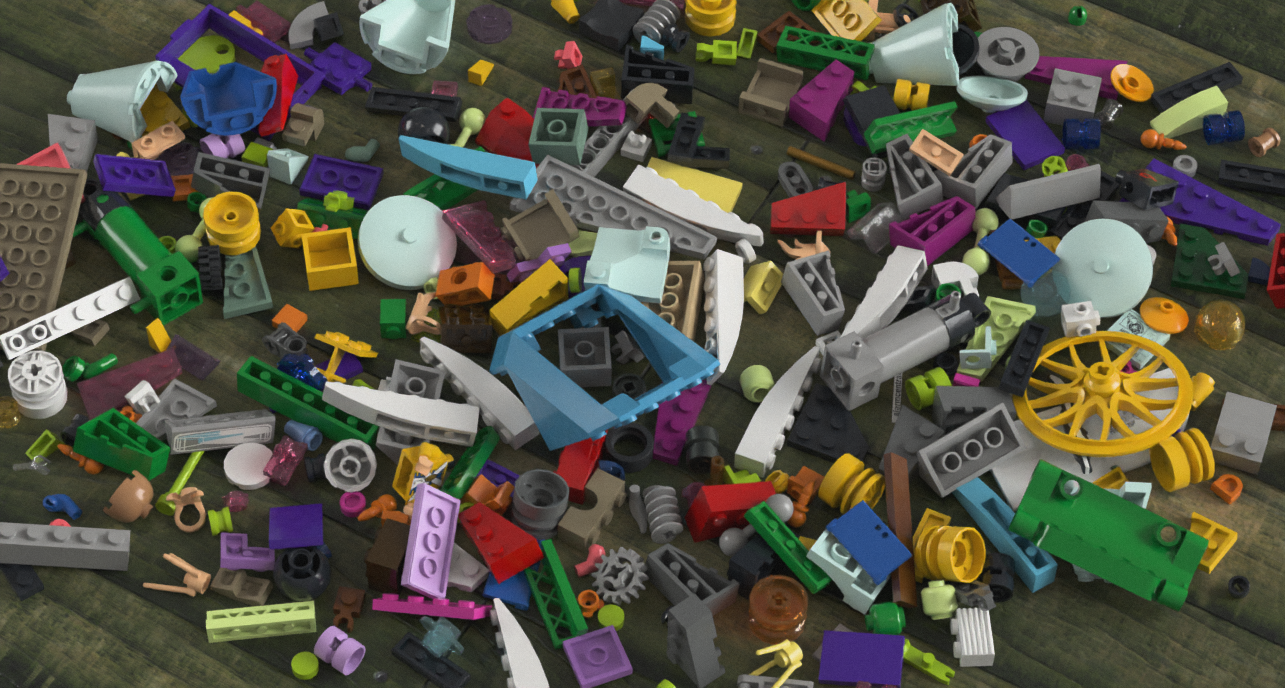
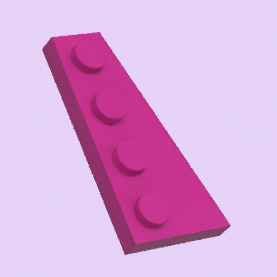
M383 593L381 598L373 599L372 610L475 620L490 616L492 605L474 604V601L464 600L455 603L449 602V599L433 598V601L424 600L423 596H408V599H399V594Z

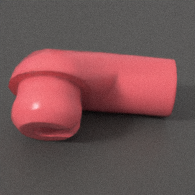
M591 545L588 549L587 560L574 565V571L578 578L598 571L595 563L602 564L601 556L605 555V550L601 545Z

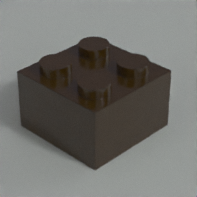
M387 518L383 527H378L374 537L375 543L372 548L367 549L364 556V563H366L367 567L365 577L368 578L369 589L381 593L399 594L400 596L404 588L401 585L410 525Z

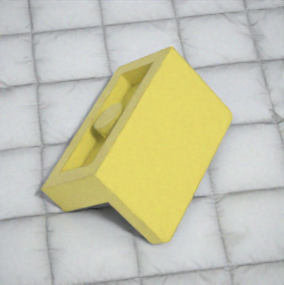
M772 261L751 266L744 277V302L748 301L759 314H764L768 311L782 285L783 273Z

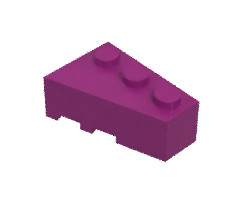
M838 60L832 62L790 98L789 118L825 142L829 130L836 122L837 115L845 105L843 99L852 92L854 71Z
M956 196L931 206L928 212L920 215L917 213L911 214L906 221L898 224L896 221L889 223L890 245L894 248L899 245L925 251L928 266L973 231V222L976 218L975 207Z

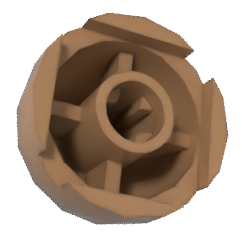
M137 470L132 472L135 477L132 480L127 477L109 499V502L112 503L110 509L107 507L103 509V512L118 522H134L140 516L145 519L154 507L150 504L154 496L153 487L148 479Z

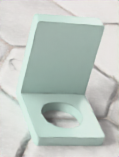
M986 326L985 349L960 350L961 369L992 368V355L997 354L996 340H992L991 326ZM977 356L980 360L978 362H969L966 358Z

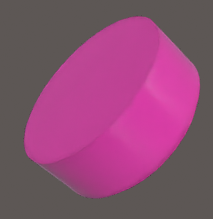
M358 491L344 493L340 498L341 512L347 517H358L366 510L365 496Z

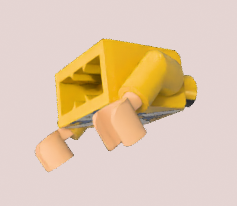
M423 442L420 446L402 449L392 487L405 500L403 512L409 515L410 519H412L417 484L425 483L438 489L443 483L446 470L454 468L455 462L452 455H444L438 446Z

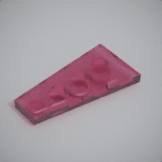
M485 200L443 211L442 220L493 274L515 268L516 259L507 242L502 239L501 230L495 226L492 213L487 211Z
M174 348L84 380L77 383L89 418L92 420L112 408L120 412V408L129 403L125 395L142 380L149 382L151 387L156 390L183 372Z

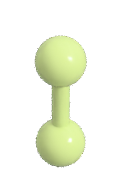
M477 108L464 110L459 118V125L462 131L455 144L448 145L463 148L470 135L478 134L486 121L483 112Z
M214 197L207 198L201 203L199 214L202 220L194 233L181 237L175 245V252L180 251L190 263L199 259L198 247L203 246L200 240L206 232L203 218L204 208L209 200Z
M982 208L975 212L976 218L973 222V230L977 233L975 246L968 250L962 259V263L972 267L978 275L984 274L990 266L989 255L978 246V242L988 235L990 230H996L999 223L996 213L988 208Z

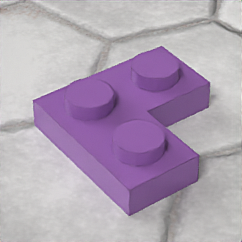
M569 244L547 247L537 259L516 263L507 273L510 283L518 281L522 283L549 259L557 267L564 264L565 259L572 252Z
M221 532L220 568H227L229 570L253 569L258 572L274 570V549L248 547L247 534Z

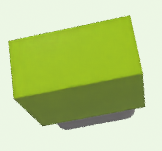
M256 138L254 142L249 144L242 155V162L267 168L268 150H277V148L270 141Z

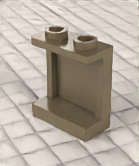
M759 58L757 71L747 91H742L739 97V113L784 126L789 115L790 98L802 88L803 71Z
M553 189L544 194L546 199L509 220L506 217L502 219L504 227L501 228V231L507 241L512 240L516 247L513 250L520 262L537 259L547 247L570 243L580 237L576 225Z

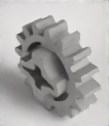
M620 547L618 553L610 549L609 557L601 556L602 564L595 563L598 572L592 573L591 576L597 581L593 582L592 586L597 589L596 593L609 604L613 602L620 606L622 600L630 604V597L639 598L637 591L639 589L645 590L646 588L642 581L649 579L643 573L648 570V566L643 563L644 559L632 549L627 551ZM623 561H628L632 564L629 565L628 563H623ZM609 588L612 590L617 589V592L609 591Z

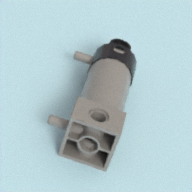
M953 291L951 295H947L923 307L922 310L863 339L853 331L825 345L820 377L850 411L878 397L881 383L942 352H947L973 339L975 328L983 325L990 318L991 310L976 293H969L960 299V292Z

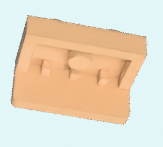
M171 121L132 142L134 158L155 160L180 146V142L185 139V135Z

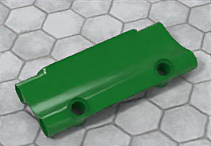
M1042 459L1038 461L1032 473L1026 491L1008 528V531L1033 542L1035 546L1144 599L1156 601L1176 612H1179L1185 602L1189 584L1209 543L1208 539ZM1069 480L1078 482V490L1073 494H1068L1064 491V485ZM1168 526L1174 529V536L1169 540L1162 539L1160 535L1161 530Z

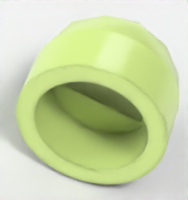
M438 277L431 278L424 284L425 293L436 292Z

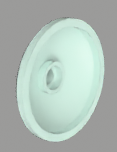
M993 76L964 77L959 80V85H956V90L962 98L988 113L1018 106L1027 99L1028 94L1027 89L1022 85L1008 79Z

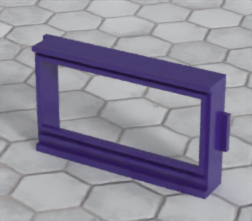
M211 4L205 7L192 21L187 19L170 35L171 41L155 55L156 61L167 62L175 69L178 76L174 83L183 88L189 71L194 69L178 60V58L208 29L213 30L263 62L270 56L287 54L298 74L297 83L302 86L293 94L286 121L291 117L290 110L296 103L304 104L317 90H320L322 88V80L325 78V74ZM255 126L254 128L250 129L257 135L261 136L259 134L258 126ZM275 133L263 136L262 138L270 141Z

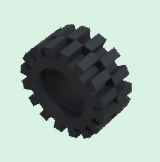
M219 245L198 247L202 291L222 290L223 278Z

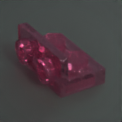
M255 1L247 9L242 5L236 7L239 14L251 21L252 27L259 28L263 32L262 36L273 43L290 29V22L259 1Z

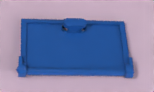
M1012 219L1007 220L992 234L984 236L978 242V246L981 249H984L1025 282V285L1029 288L1038 282L1037 279L1060 260L1057 255Z
M864 500L838 520L835 518L826 526V529L838 539L870 575L876 585L881 584L887 579V575L912 557L910 551Z
M537 540L539 546L541 544V541L544 540ZM541 560L529 566L530 569L538 572ZM523 570L500 584L497 583L491 572H489L482 596L490 599L499 598L502 602L515 605L517 609L528 610L532 592Z

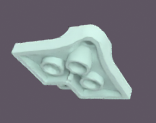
M648 226L644 230L599 227L590 261H587L583 282L585 290L595 285H601L631 295L639 302L661 303L670 255L668 232L660 227Z
M827 529L824 530L806 556L822 568L837 584L844 595L843 601L864 615L891 577L890 573L886 576V580L876 585L870 575Z

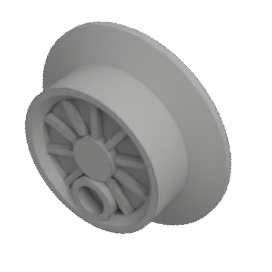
M997 27L985 31L978 37L980 52L976 62L986 76L1004 78L1016 82L1033 70L1038 63L1039 48L1037 43L1030 35L1019 29Z

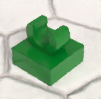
M855 190L846 192L848 199L846 200L845 219L848 223L870 215L871 198L867 192L860 195Z

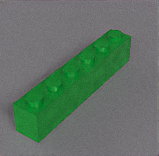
M250 356L237 372L238 392L296 422L317 427L322 435L337 443L346 439H356L369 445L372 451L376 448L380 426L348 414L323 401V392L253 356Z

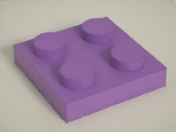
M613 625L563 641V649L580 688H592L633 673V668Z

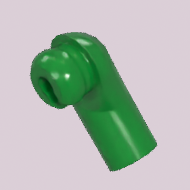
M110 353L92 364L86 362L81 375L85 379L92 380L116 365L118 359L115 354Z

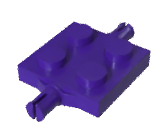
M335 42L321 53L316 52L310 47L305 50L304 56L313 60L309 65L325 74L322 84L340 95H343L348 89L355 86L362 88L366 92L371 90L373 84L363 79L371 71V63Z

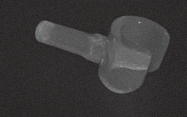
M38 455L32 462L14 464L13 470L35 469L39 473L46 475L50 470L44 465L51 463V461L42 455Z

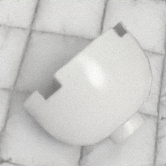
M356 439L342 440L332 446L324 462L325 475L331 485L346 492L360 491L368 486L375 476L377 467L375 453L370 446Z

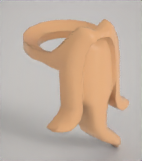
M817 231L816 244H803L795 238L794 246L796 249L790 248L781 240L777 241L785 254L795 260L825 251L830 252L821 241L822 231Z
M436 292L424 295L418 293L416 303L406 325L409 334L414 335L423 331L436 335L441 334V324L427 317L428 312L433 310L428 304L430 300L436 297ZM424 321H427L435 325L436 327H431L425 324Z
M187 487L181 490L180 495L178 493H171L166 497V501H174L176 505L174 515L176 525L180 530L188 533L198 531L206 522V512L200 499L204 494L201 490H197L196 487ZM189 504L195 505L200 513L199 521L192 526H186L180 521L183 507Z

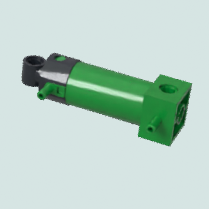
M86 179L83 191L86 200L80 204L81 208L79 210L81 222L75 225L72 238L87 230L95 240L102 244L124 272L131 277V280L139 288L141 300L130 306L131 312L137 314L146 309L154 319L159 318L164 326L203 304L199 273L180 251L171 254L120 192L103 191L98 180Z

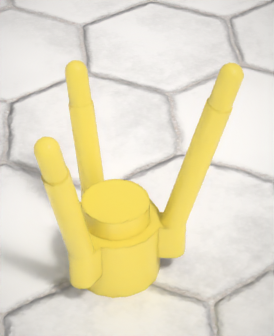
M788 639L779 644L757 650L756 655L776 651V654L772 661L749 675L758 676L775 665L781 668L786 667L788 669L771 687L779 688L791 673L802 665L800 660H802L803 654L800 647L793 641L789 642Z

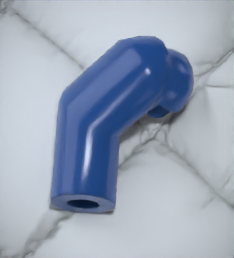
M65 494L48 495L43 499V506L48 511L66 512L73 520L79 518L82 514V510Z

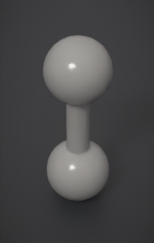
M774 494L766 500L767 505L783 523L791 518L794 507L789 497L783 494ZM751 524L743 530L739 528L725 530L719 540L722 552L729 557H733L749 542V537L757 531Z

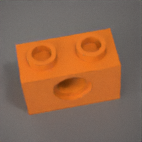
M483 262L441 270L435 296L444 305L456 304L464 306L491 300L495 275Z

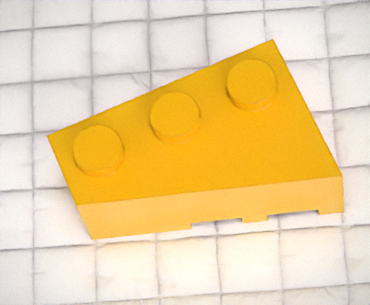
M549 259L490 309L492 327L502 336L568 300V277Z

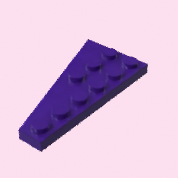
M1155 158L1146 167L1150 171L1179 182L1173 204L1160 207L1164 215L1169 217L1174 224L1213 229L1216 234L1223 235V232L1237 235L1241 240L1267 246L1280 230V223ZM1122 198L1119 202H1130V201H1128V200L1125 199V198Z

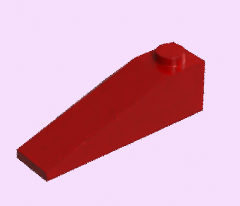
M287 54L270 56L264 61L260 70L262 73L275 77L277 83L274 104L263 117V120L257 125L261 137L283 131L298 80V74Z
M506 98L490 111L475 139V143L488 153L533 162L528 144L534 118L525 109L509 98Z

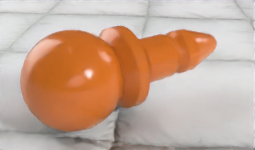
M1153 129L1145 130L1141 135V143L1146 148L1156 147L1159 150L1161 146L1173 148L1174 150H1185L1187 148L1182 142L1164 138V133L1158 134Z
M1167 217L1169 221L1161 238L1166 239L1169 244L1176 246V230L1172 220Z
M58 444V449L64 455L79 461L78 466H84L87 473L98 474L103 470V463L73 452V448L70 445Z
M809 481L805 485L798 502H792L794 507L793 514L786 521L791 527H800L806 521V512L809 511L806 505L810 500V495L813 493V481Z
M384 494L378 500L373 501L371 507L364 510L357 519L358 521H368L375 516L381 518L384 510H396L397 501L392 495Z

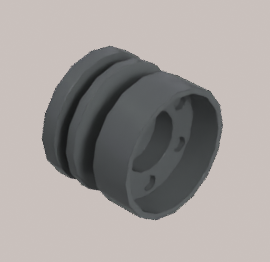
M530 470L520 475L515 482L510 522L537 540L556 536L558 534V523L566 513L569 497L567 482L559 474L549 470Z

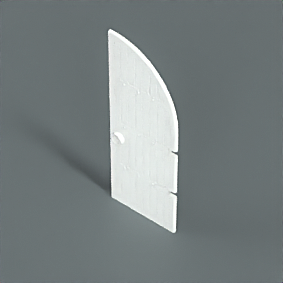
M1167 368L1154 373L1149 378L1162 379L1175 378L1171 369ZM1178 386L1134 393L1150 399L1176 400L1179 390ZM1057 406L1037 413V415L1042 420L1050 419L1063 413L1062 407ZM1172 409L1150 412L1162 421ZM1118 411L1122 421L1135 434L1154 427L1131 412ZM1097 413L1087 418L1082 428L1088 431L1087 437L1089 439L1100 440L1103 420ZM1189 414L1184 423L1179 428L1181 431H1184L1186 427ZM1019 419L1014 421V424L1027 448L990 469L1010 508L1013 511H1017L1032 473L1040 459L1091 483L1112 471V468L1119 466L1125 473L1147 465L1151 461L1149 449L1123 456L1091 457L1092 472L1090 474H1083L1080 464L1075 460L1072 453L1056 449L1036 438ZM1062 425L1058 427H1053L1054 429L1065 433ZM1111 426L1107 440L1125 438ZM1073 480L1074 487H1079L1078 482Z

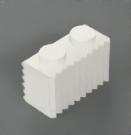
M976 607L973 609H956L955 619H951L950 627L951 634L956 635L957 642L953 644L954 657L959 658L960 667L993 666L995 652L989 610L983 611Z

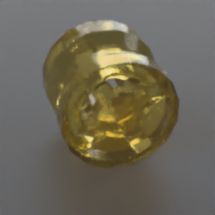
M2 396L0 397V427L12 428L19 423L21 418L18 404L13 397Z

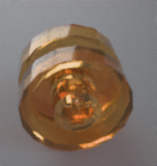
M774 575L761 579L753 587L749 596L748 622L750 629L756 637L763 642L776 645L786 639L789 642L794 641L803 633L808 611V596L803 586L793 578Z

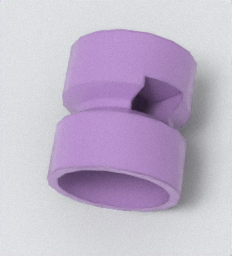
M210 134L200 139L201 150L206 154L228 159V156L234 158L245 152V145L240 134L225 136Z
M330 626L322 633L314 648L316 656L326 663L332 662V667L345 676L352 673L358 667L366 651L365 646L353 638H348L346 633L335 626Z

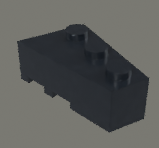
M626 44L621 79L622 99L637 86L645 83H654L668 90L664 97L667 101L692 104L694 67L668 58L666 61L655 58L653 53L646 52L644 54L633 50V46Z
M792 531V533L799 539L800 535ZM758 533L729 559L728 580L732 581L734 579L738 581L740 585L737 594L754 604L785 567L786 563Z

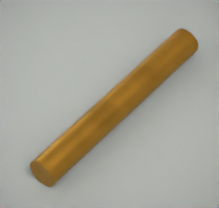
M789 146L787 150V155L850 180H853L856 175L854 170L795 147Z

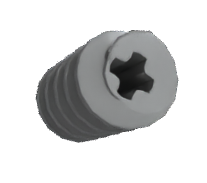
M656 0L649 7L648 11L644 13L643 17L639 19L638 23L634 25L632 30L635 38L640 43L642 36H646L657 43L660 42L667 26L671 23L675 24L676 20L680 18L679 8L669 0Z
M660 485L650 486L644 489L642 494L648 515L647 519L650 524V532L652 533V541L658 544L671 542L675 539L676 535L683 531V526L680 523L679 507L676 506L678 501L675 497V489Z

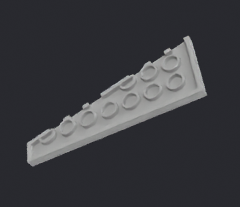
M549 155L544 158L536 169L538 180L527 200L514 197L510 202L511 210L522 213L546 199L544 194L553 189L578 228L598 232L599 227L626 230H644L646 226L660 227L668 232L670 251L705 260L717 243L716 236Z

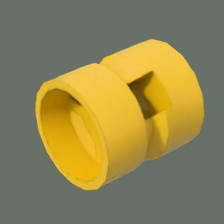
M897 79L893 101L898 110L905 111L907 108H911V111L927 108L931 84L917 82L915 85H912L909 80Z

